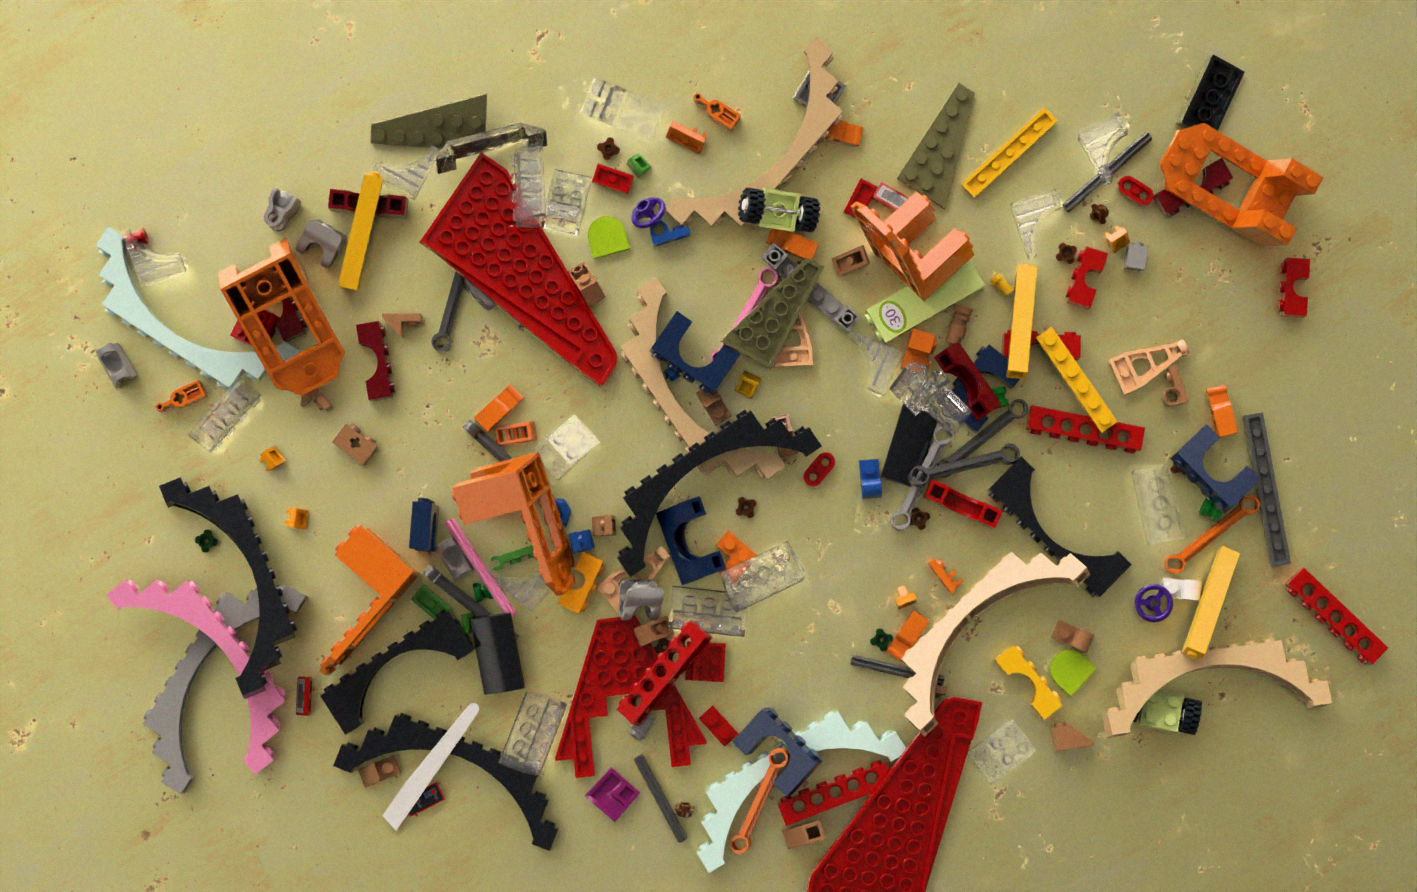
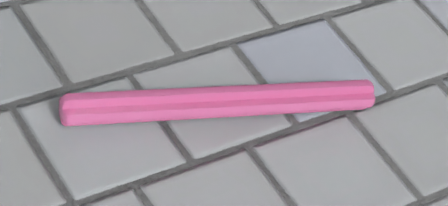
M455 519L448 520L445 526L503 613L511 612V615L514 616L516 614L515 609Z

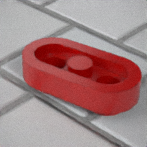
M1131 176L1122 177L1117 184L1118 191L1123 196L1140 206H1146L1153 200V191ZM1124 184H1129L1130 189L1126 190ZM1140 194H1145L1146 199L1142 200Z
M827 452L818 455L804 473L803 478L807 485L814 487L823 481L835 465L833 455ZM823 459L829 461L827 466L822 465ZM812 473L817 476L814 481L809 478Z

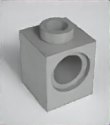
M1132 242V244L1127 246L1123 269L1140 272L1145 270L1148 247L1143 246L1144 243Z

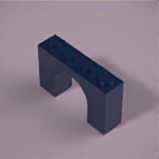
M676 311L649 352L652 353L651 356L657 361L661 362L663 360L667 363V367L673 372L677 373L679 371L684 375L683 378L689 383L695 382L698 384L702 392L713 395L740 354L724 344L710 364L704 367H692L686 364L679 354V342L692 321Z
M988 345L986 348L982 346L976 353L978 358L974 364L981 374L986 373L995 376L1010 389L1020 380L1006 377L1008 359L991 345ZM957 377L952 383L954 388L951 392L946 391L940 398L942 401L940 406L976 434L989 417L984 416L980 420H976L967 407V389Z
M1206 424L1170 459L1178 469H1181L1187 475L1188 480L1194 483L1201 493L1208 497L1219 511L1225 514L1261 479L1248 466L1227 482H1220L1211 478L1204 469L1203 457L1205 452L1220 437Z
M700 496L656 513L682 585L726 569L720 551L700 557L692 553L686 544L685 529L688 523L706 515Z
M418 498V501L412 502L409 548L415 549V551L436 552L439 506L427 498Z
M767 707L760 710L735 738L733 743L745 755H749L769 736L782 739L789 748L790 761L787 768L773 784L787 797L793 795L823 761L815 750L810 749L806 745V741L801 736L796 735L792 731V727L787 722H783L778 717L779 714L773 708Z

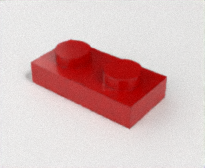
M598 164L592 183L628 195L634 176Z
M713 705L699 717L700 721L724 747L738 735V732Z

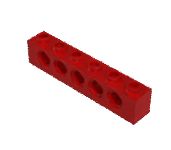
M1034 405L1030 406L1026 429L1030 430L1031 434L1041 435V432L1049 434L1048 437L1060 439V436L1068 437L1067 441L1079 443V440L1087 441L1086 444L1090 446L1103 444L1106 449L1116 450L1118 447L1123 448L1124 452L1131 454L1141 450L1145 427L1117 422L1106 429L1108 431V438L1102 439L1099 436L1098 428L1089 416ZM1044 418L1051 419L1052 426L1050 428L1043 426L1042 421ZM1064 421L1071 425V429L1068 432L1061 428V424ZM1082 425L1089 427L1090 432L1088 435H1083L1080 432ZM1119 433L1126 434L1127 441L1125 443L1118 440Z
M1304 567L1300 568L1284 584L1288 587L1287 592L1294 598L1297 596L1302 601L1300 604L1306 610L1310 611L1311 609L1316 614L1314 617L1321 624L1325 623L1330 627L1329 632L1336 638L1339 636L1344 641L1343 645L1348 650H1354L1358 654L1357 658L1363 664L1373 665L1388 649L1373 632ZM1305 585H1308L1311 588V593L1309 596H1306L1303 593V587ZM1319 599H1323L1325 602V607L1322 610L1317 607ZM1333 612L1339 615V620L1336 623L1331 620ZM1348 625L1353 628L1351 636L1345 633V628ZM1361 639H1365L1367 642V647L1364 650L1359 646Z
M690 620V622L685 623L681 628L680 634L670 640L668 643L669 647L657 656L654 665L645 670L644 677L632 686V691L629 695L620 700L619 707L616 710L632 725L639 726L713 637L696 622ZM690 638L691 644L686 647L685 641ZM678 653V660L673 662V655ZM665 667L666 674L661 677L660 671ZM653 682L654 688L649 692L648 685ZM640 697L641 704L637 707L635 702Z
M881 760L871 763V767L865 770L863 767L852 770L853 774L847 777L845 774L834 777V782L827 783V781L816 784L817 788L813 790L805 788L798 791L799 795L795 797L790 795L780 798L781 802L777 804L785 825L788 826L871 794L888 773L887 763H882ZM868 773H875L876 781L874 783H867L866 775ZM850 780H857L858 788L856 790H849L848 782ZM832 787L840 788V795L838 797L830 796V789ZM814 794L822 795V802L820 804L812 803L811 798ZM798 800L804 802V809L802 811H796L793 808L794 803Z

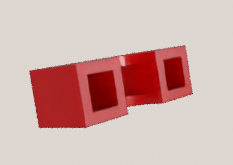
M1087 246L1083 251L1080 250L1077 261L1080 262L1078 269L1074 268L1071 276L1074 282L1072 287H1068L1065 295L1068 298L1067 303L1087 310L1091 308L1097 289H1093L1085 283V275L1088 272L1100 274L1103 271L1108 253Z
M1287 257L1280 265V273L1283 274V279L1279 283V292L1282 293V296L1278 302V311L1281 312L1280 317L1304 318L1307 316L1308 297L1297 295L1293 285L1296 280H1307L1309 278L1310 259Z

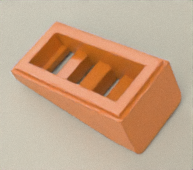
M534 421L494 427L496 442L499 446L537 440ZM526 426H527V429H528V435H529V437H527ZM519 427H520V429H521V435H522V438H520V439H519V433H518V428H519ZM510 429L513 430L514 440H511ZM502 430H505L507 441L503 440Z

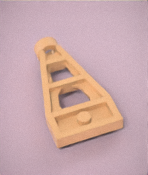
M801 312L797 318V325L791 329L798 332L801 344L797 347H786L783 345L774 362V368L813 365L812 344Z
M1181 340L1174 344L1125 352L1109 359L1108 362L1123 395L1143 387L1178 358L1189 354V350L1185 341ZM1161 351L1165 352L1168 357L1167 361L1156 366L1152 359V354ZM1135 359H1147L1150 364L1149 371L1142 376H1138L1132 366V361Z
M661 546L656 552L644 557V563H649L652 566V572L647 578L642 579L638 573L633 576L637 580H653L663 564L671 556ZM659 554L663 560H658L657 555ZM624 568L608 576L596 587L617 612L619 606V582L628 576Z

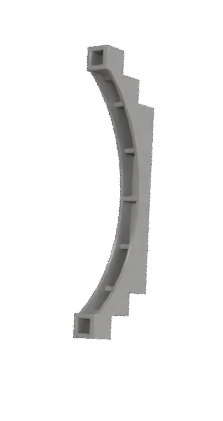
M289 584L281 586L280 589L283 596L280 599L282 603H287L289 611L292 610L298 613L308 596ZM257 588L255 591H250L246 598L248 600L247 603L231 593L221 594L216 602L218 606L215 612L219 611L225 619L223 622L227 627L231 626L236 631L247 623L259 619ZM200 629L196 633L197 639L194 644L190 643L185 651L187 655L184 660H180L175 667L177 671L174 676H170L165 682V690L156 696L154 700L155 706L144 715L145 721L143 723L162 736L153 744L155 749L152 753L171 765V767L167 766L162 774L164 778L161 782L180 794L185 793L194 779V776L189 772L183 747L182 725L186 699L201 665L218 646Z

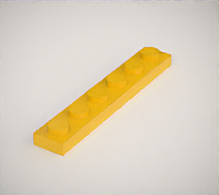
M1044 107L970 175L961 186L974 199L1055 125L1058 120Z
M1050 327L1037 336L1035 339L1100 433L1117 423L1118 421L1055 330Z

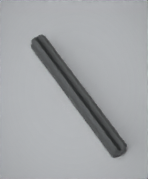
M852 655L850 664L900 677L910 678L915 675L908 667ZM938 676V686H943L944 676Z
M643 755L635 757L634 761L677 841L682 842L686 840L687 835Z

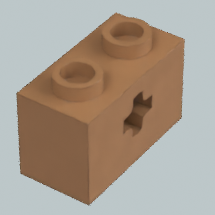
M345 424L332 443L365 466L378 449L375 446L376 441L368 435L365 438L359 434L361 430L355 425L351 424V426ZM359 440L360 447L355 446L353 448L354 444L352 441Z

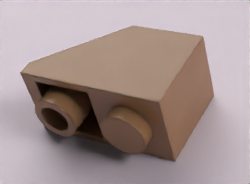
M585 262L574 266L568 271L589 307L605 298L602 289Z
M820 819L782 830L788 849L826 839Z

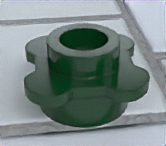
M204 530L203 534L195 538V543L199 544L202 552L206 553L212 546L218 544V540L212 536L210 530Z
M877 629L876 635L870 640V643L873 646L879 647L881 651H886L889 642L893 641V636L886 634L883 629Z

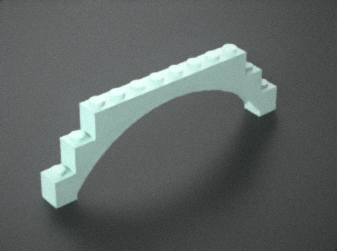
M108 226L96 244L100 248L99 252L107 258L111 255L99 273L103 277V283L110 287L114 285L102 303L106 307L105 311L113 317L116 314L122 317L121 322L125 325L137 327L138 330L136 332L145 338L148 335L154 338L153 343L162 348L165 345L170 349L168 353L176 358H179V356L186 359L184 363L194 369L197 366L202 370L200 374L208 379L211 377L217 379L216 384L225 390L227 387L233 389L244 371H247L245 375L253 381L256 378L261 381L267 371L255 351L225 352L205 348L176 335L156 318L141 298L130 274L126 256V237ZM285 341L281 345L276 346L283 361L300 353L299 350Z
M833 710L823 716V721L819 723L814 721L806 726L808 730L801 733L798 731L795 733L806 741V745L810 749L815 751L836 748L860 749L887 756L891 762L900 757L906 749L895 731L891 733L889 730L880 735L881 740L878 741L867 721L863 723L860 720L851 726L853 730L850 731L839 712L834 713ZM781 741L780 743L773 746L774 749L777 747H784L789 751V748L786 745V743H784V741ZM767 751L758 755L757 758L759 760L751 763L749 761L742 765V770L735 774L732 771L724 776L725 780L720 784L716 781L708 786L709 790L706 791V794L717 810V813L714 814L711 811L703 816L704 821L701 823L713 842L710 844L707 841L698 847L700 850L697 851V854L709 873L726 863L723 855L729 828L742 802L764 778L769 768L770 762ZM783 752L773 755L774 761L778 764L786 760Z

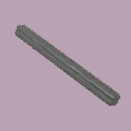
M1144 132L1063 203V208L1067 212L1075 208L1152 140L1151 135L1148 132Z

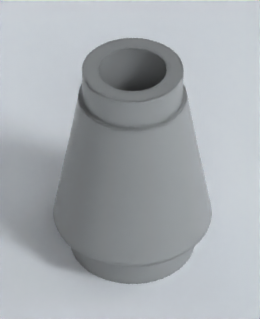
M649 714L639 726H630L628 733L641 742L642 739L646 738L655 718Z

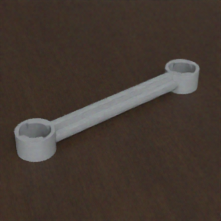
M939 426L935 429L933 434L934 442L922 464L926 469L935 466L944 446L951 442L953 433L949 427ZM944 429L949 433L950 438L944 441L940 440L939 442L936 439V432ZM919 471L916 479L924 482V473ZM911 486L900 510L896 511L891 517V525L895 530L904 531L908 528L910 514L924 486ZM899 514L907 518V523L902 526H895L893 523L894 517Z

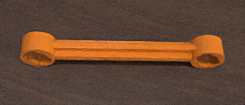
M1253 495L1242 497L1237 508L1179 554L1168 556L1164 562L1166 571L1171 574L1182 572L1187 561L1246 514L1256 513L1260 507L1258 498ZM1244 499H1253L1256 504L1255 509H1244ZM1169 559H1179L1181 562L1180 569H1169Z
M777 747L769 754V768L741 830L730 840V848L734 853L743 854L751 847L750 835L774 785L773 782L776 780L780 769L790 761V753L784 747ZM783 752L786 760L781 764L776 763L773 755ZM744 838L747 846L740 850L735 846V840Z

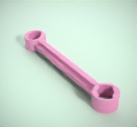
M764 268L760 271L759 283L732 329L761 302L768 288L773 287L777 283L778 275L774 269ZM771 271L774 277L773 283L765 284L762 280V273ZM719 350L713 352V354L711 355V362L713 361V359L715 358V354H717Z

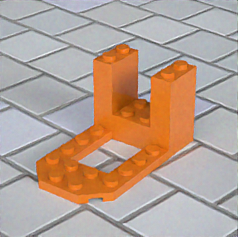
M1205 123L1177 130L1159 164L1165 178L1166 191L1260 247L1289 245L1297 229L1283 220L1295 196L1315 194L1324 178L1293 158L1266 161ZM1210 151L1255 178L1239 209H1236L1194 183Z
M916 192L884 222L879 219L880 216L874 209L869 210L864 204L856 201L850 207L873 253L923 301L930 297L974 256L973 245L969 242V236L964 231L959 232L956 228L924 257L917 250L913 252L909 248L910 243L936 220L933 213L935 209L930 205L932 202L926 195L921 196Z
M284 238L269 246L270 258L241 273L236 264L220 271L218 276L221 292L276 389L291 391L294 394L303 396L337 378L345 351L309 288L305 271L287 238ZM292 296L318 344L283 361L257 313Z
M539 452L478 467L470 473V480L457 483L452 487V497L457 502L459 508L458 515L463 520L464 525L521 510V519L526 524L528 530L527 537L532 542L534 548L533 555L538 560L540 566L539 573L544 578L545 584L556 596L565 594L575 583V576L571 575V567H574V557ZM537 500L539 506L543 508L545 514L544 521L549 526L551 532L550 540L556 548L552 553H550L534 502Z
M361 525L359 527L355 526L348 535L350 537L346 542L342 541L335 548L337 552L334 555L379 593L381 597H376L369 605L371 609L367 613L363 612L356 621L359 623L354 628L350 627L344 633L345 639L342 642H337L331 648L332 654L329 657L327 656L320 664L322 667L319 671L325 676H330L336 670L334 666L341 665L421 574L369 528L365 529Z

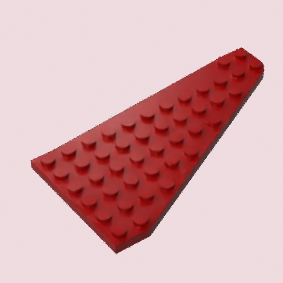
M481 152L419 243L439 256L584 377L602 387L617 363V354L507 169Z
M953 696L941 702L934 711L938 724L925 737L918 732L810 873L806 892H925L968 750L977 728L982 706L981 701Z

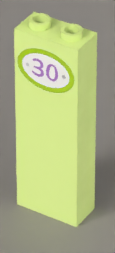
M969 260L925 301L907 286L867 309L865 318L870 326L873 325L876 332L874 334L878 341H883L885 345L983 289L985 284L971 260Z

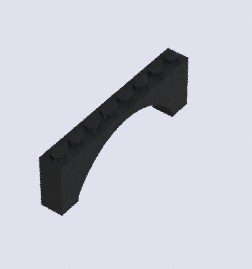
M1022 456L1019 457L988 489L990 492L988 496L996 503L999 501L1004 506L1002 508L1003 511L1009 516L1013 515L1017 519L1016 523L1023 530L1027 528L1031 532L1029 536L1036 543L1041 542L1045 546L1043 550L1052 557L1054 555L1059 560L1057 562L1058 565L1063 557H1067L1070 553L1083 563L1090 573V576L1082 582L1087 587L1085 591L1092 598L1094 596L1097 598L1101 597L1132 564L1119 551L1107 556H1088L1074 553L1055 543L1043 531L1032 507L1030 483L1032 472L1035 469Z
M444 609L437 613L435 620L432 622L429 620L425 621L419 626L420 630L415 633L413 630L403 636L405 640L399 644L397 641L387 647V652L384 654L381 652L371 657L372 662L367 665L365 662L355 668V673L352 675L347 673L339 679L340 683L335 686L332 683L323 689L325 693L320 696L345 735L365 723L362 717L368 687L376 673L392 658L407 651L425 649L444 652L460 660L476 650L452 610L446 612Z

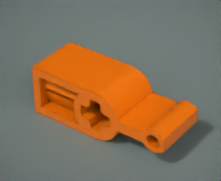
M696 93L693 97V101L696 104H701L707 108V115L711 120L732 132L741 118L739 113L718 100L708 102L699 93ZM719 107V113L715 112L713 114L712 108Z
M841 120L836 126L832 124L828 128L830 133L825 139L859 146L864 127Z
M772 228L765 242L768 245L775 243L784 252L802 260L805 258L812 260L819 244L793 232Z
M196 380L172 392L169 401L163 404L158 403L155 407L159 412H166L168 408L174 405L179 408H186L207 398L208 395L202 382ZM179 395L185 397L182 399V403L177 401L179 399Z
M510 384L474 418L489 433L524 397Z
M1226 385L1206 389L1215 433L1219 437L1238 433Z
M913 609L886 652L902 662L901 658L904 657L908 649L913 647L930 620Z

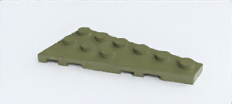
M958 83L897 177L898 180L921 195H926L929 200L943 209L946 208L975 95L973 91Z
M487 93L372 123L371 143L485 151Z
M805 258L720 342L771 369L824 266L809 258Z

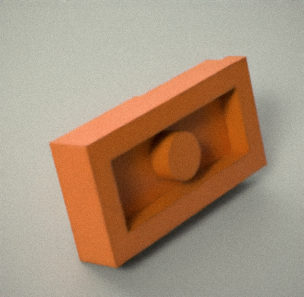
M672 121L666 138L700 154L707 134L703 133L701 136L696 134V128L690 131V129Z
M934 558L927 563L950 594L955 592L954 589L963 583L962 579L957 582L951 581L953 575L957 572L953 570L946 575L944 571L946 567L940 559L936 561Z

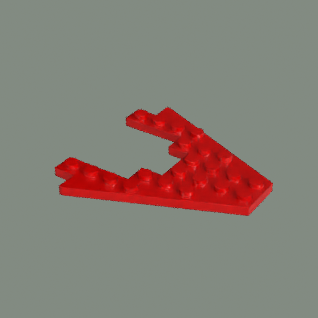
M636 615L632 616L630 620H621L620 617L599 619L596 622L555 757V761L574 760L575 778L595 776L589 718L608 716L606 697L629 694L632 691V686L644 677L645 670L650 666L652 667L656 662L658 654L651 643L639 646L633 630L641 626ZM665 667L660 671L661 677L666 674ZM653 682L648 685L649 692L654 688ZM674 684L652 711L665 710L671 766L691 765L689 746L707 744Z

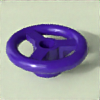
M658 197L640 200L631 215L633 225L637 228H648L655 225L665 213L664 201ZM656 203H658L660 206V210L657 215L654 214L653 210ZM644 217L651 219L645 223L638 222V220Z
M1149 584L1141 588L1137 593L1135 609L1142 619L1148 622H1160L1170 615L1173 609V598L1169 590L1164 586ZM1159 590L1156 596L1151 595L1146 599H1141L1147 591ZM1165 595L1168 604L1165 612L1162 614L1160 599ZM1153 599L1157 602L1155 607H1152L1150 604ZM1141 605H1145L1148 610L1154 611L1156 617L1145 614Z

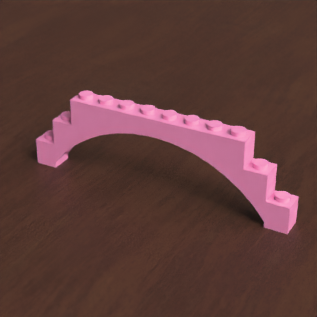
M126 579L106 595L118 610L122 607L154 609L174 615L199 628L225 652L239 676L250 658L249 647L244 641L240 642L236 638V631L231 626H226L223 622L225 619L222 614L212 609L211 601L198 592L200 588L194 581L190 582L187 580L172 593H169L167 584L157 579L139 593L137 591L139 588L135 582ZM268 671L260 672V674L264 673L268 683L265 684L266 691L247 698L250 709L251 732L248 754L244 757L243 761L255 775L275 758L274 750L264 743L280 731L281 727L279 725L281 723L275 715L271 716L270 713L287 699L284 689L274 684V678Z

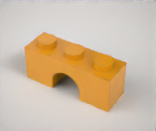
M582 552L574 569L584 575L585 583L580 589L573 590L570 588L561 596L558 604L578 614L581 611L584 612L589 603L586 600L589 593L593 595L597 584L594 582L597 576L601 577L605 570V566H603L604 561Z

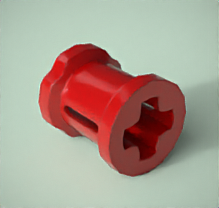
M144 227L133 233H125L130 249L143 243L149 244Z

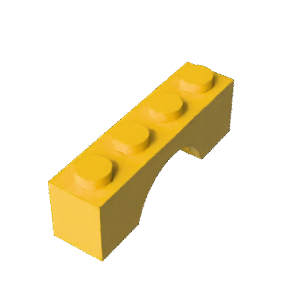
M1011 645L997 656L994 661L1006 675L1020 673L1032 682L1034 697L1030 705L1042 720H1045L1062 706L1060 703L1062 699L1056 691H1050L1047 687L1050 684L1043 676L1039 677L1037 675L1035 665L1023 658L1025 654L1021 648Z

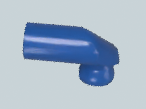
M557 498L555 503L560 513L562 524L567 527L571 509L566 500Z

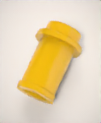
M997 273L990 279L991 285H994L1006 297L1014 288L1002 278V274Z

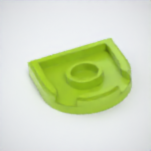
M603 216L594 220L590 225L588 241L593 259L630 249L625 228L618 219L611 216Z
M1074 650L1059 652L1054 656L1050 665L1052 679L1070 697L1097 669L1081 653Z

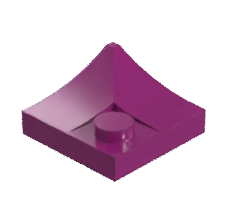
M610 767L584 796L615 822L640 792Z

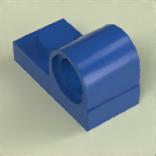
M659 220L650 227L653 246L657 247L690 237L689 228L680 225L672 228L673 231L669 232L666 223ZM655 227H663L664 233L656 235L654 233Z
M878 459L859 460L862 499L881 498L882 486Z
M590 529L569 533L568 537L573 554L595 548Z

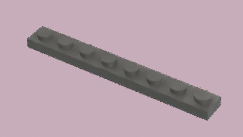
M1263 412L1244 415L1243 421L1252 469L1261 479L1256 484V491L1260 502V512L1270 566L1291 564Z

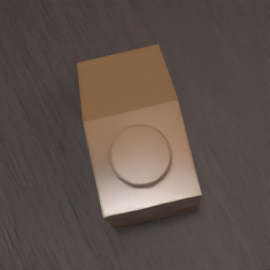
M1066 722L1055 723V727L1050 728L1053 749L1056 752L1094 745V741L1073 726L1066 725Z

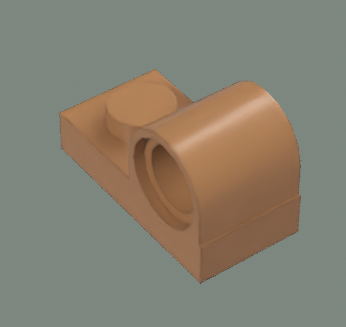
M1177 365L1167 368L1165 376L1167 382L1172 384V387L1162 393L1161 401L1168 407L1188 402L1189 400ZM1169 392L1176 395L1175 402L1168 400L1167 394Z
M615 516L592 517L593 537L615 536Z
M668 616L633 629L640 647L674 634Z
M1058 620L1051 638L1087 653L1095 635Z

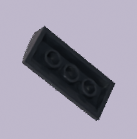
M1213 54L1208 55L1176 124L1183 128H1188L1205 123L1218 131L1245 71Z
M902 405L880 478L908 487L912 486L908 480V475L914 467L922 466L930 448L939 418L938 415L910 405ZM919 470L914 471L912 476L916 478Z
M511 612L476 616L470 619L484 695L524 689L525 684Z

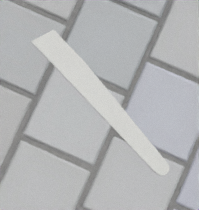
M471 703L467 706L405 782L382 815L395 831H397L478 714L479 706L476 703Z

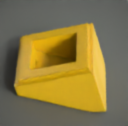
M744 371L734 391L752 399L761 378L748 371Z

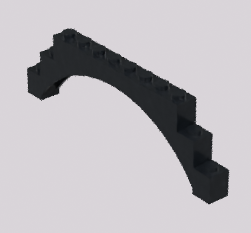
M744 409L736 415L737 419L732 423L728 420L720 426V431L717 433L712 431L706 435L704 442L701 444L696 442L688 448V453L685 455L680 453L672 459L673 463L669 466L666 464L656 469L657 474L652 477L648 475L640 480L641 485L636 488L631 486L624 491L625 496H623V499L635 517L628 516L621 521L623 525L620 526V529L632 547L629 548L627 545L618 551L620 555L617 556V559L628 575L631 577L646 567L643 561L644 550L652 520L669 491L692 469L722 453L755 446L787 448L802 452L807 457L822 447L808 426L806 428L801 426L794 431L795 435L792 437L779 418L777 420L775 418L770 419L765 423L766 427L763 429L752 411L749 410L747 412Z
M181 477L160 485L159 488L168 508L175 506L188 510L216 525L238 546L251 567L259 598L258 632L248 663L241 675L236 677V681L244 699L266 691L265 684L268 683L264 673L260 674V672L281 664L279 658L283 656L279 647L274 646L295 638L294 632L297 631L294 621H289L288 619L289 608L287 603H282L280 599L283 596L280 586H275L273 582L276 576L272 567L269 569L266 562L269 559L265 550H260L259 545L262 542L259 534H254L252 527H255L252 517H247L245 510L248 509L245 500H240L237 494L220 501L216 490L211 491L210 486L190 493L188 483H183Z
M400 713V715L394 716L387 735H384L385 731L376 727L373 730L369 729L360 750L358 745L348 742L347 745L342 744L333 766L353 773L355 767L383 754L412 749L432 750L447 730L436 727L435 730L430 728L429 723L418 720L417 723L411 720L412 716ZM462 736L450 754L478 765L497 779L521 808L533 836L532 844L550 851L559 828L555 827L556 823L550 820L541 821L550 799L546 798L547 794L540 791L532 793L540 770L536 769L537 765L526 762V765L519 763V758L511 755H508V758L500 755L501 751L490 748V751L482 748L483 744L472 741V744L464 741L465 737Z

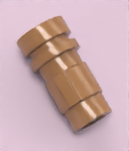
M957 304L954 305L953 311L955 312L951 315L953 318L950 322L945 342L954 344L959 341L961 343V339H964L967 330L966 324L970 321L969 316L972 315V309Z

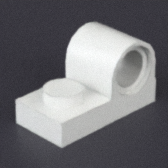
M1162 578V586L1169 590L1172 598L1200 601L1201 581Z

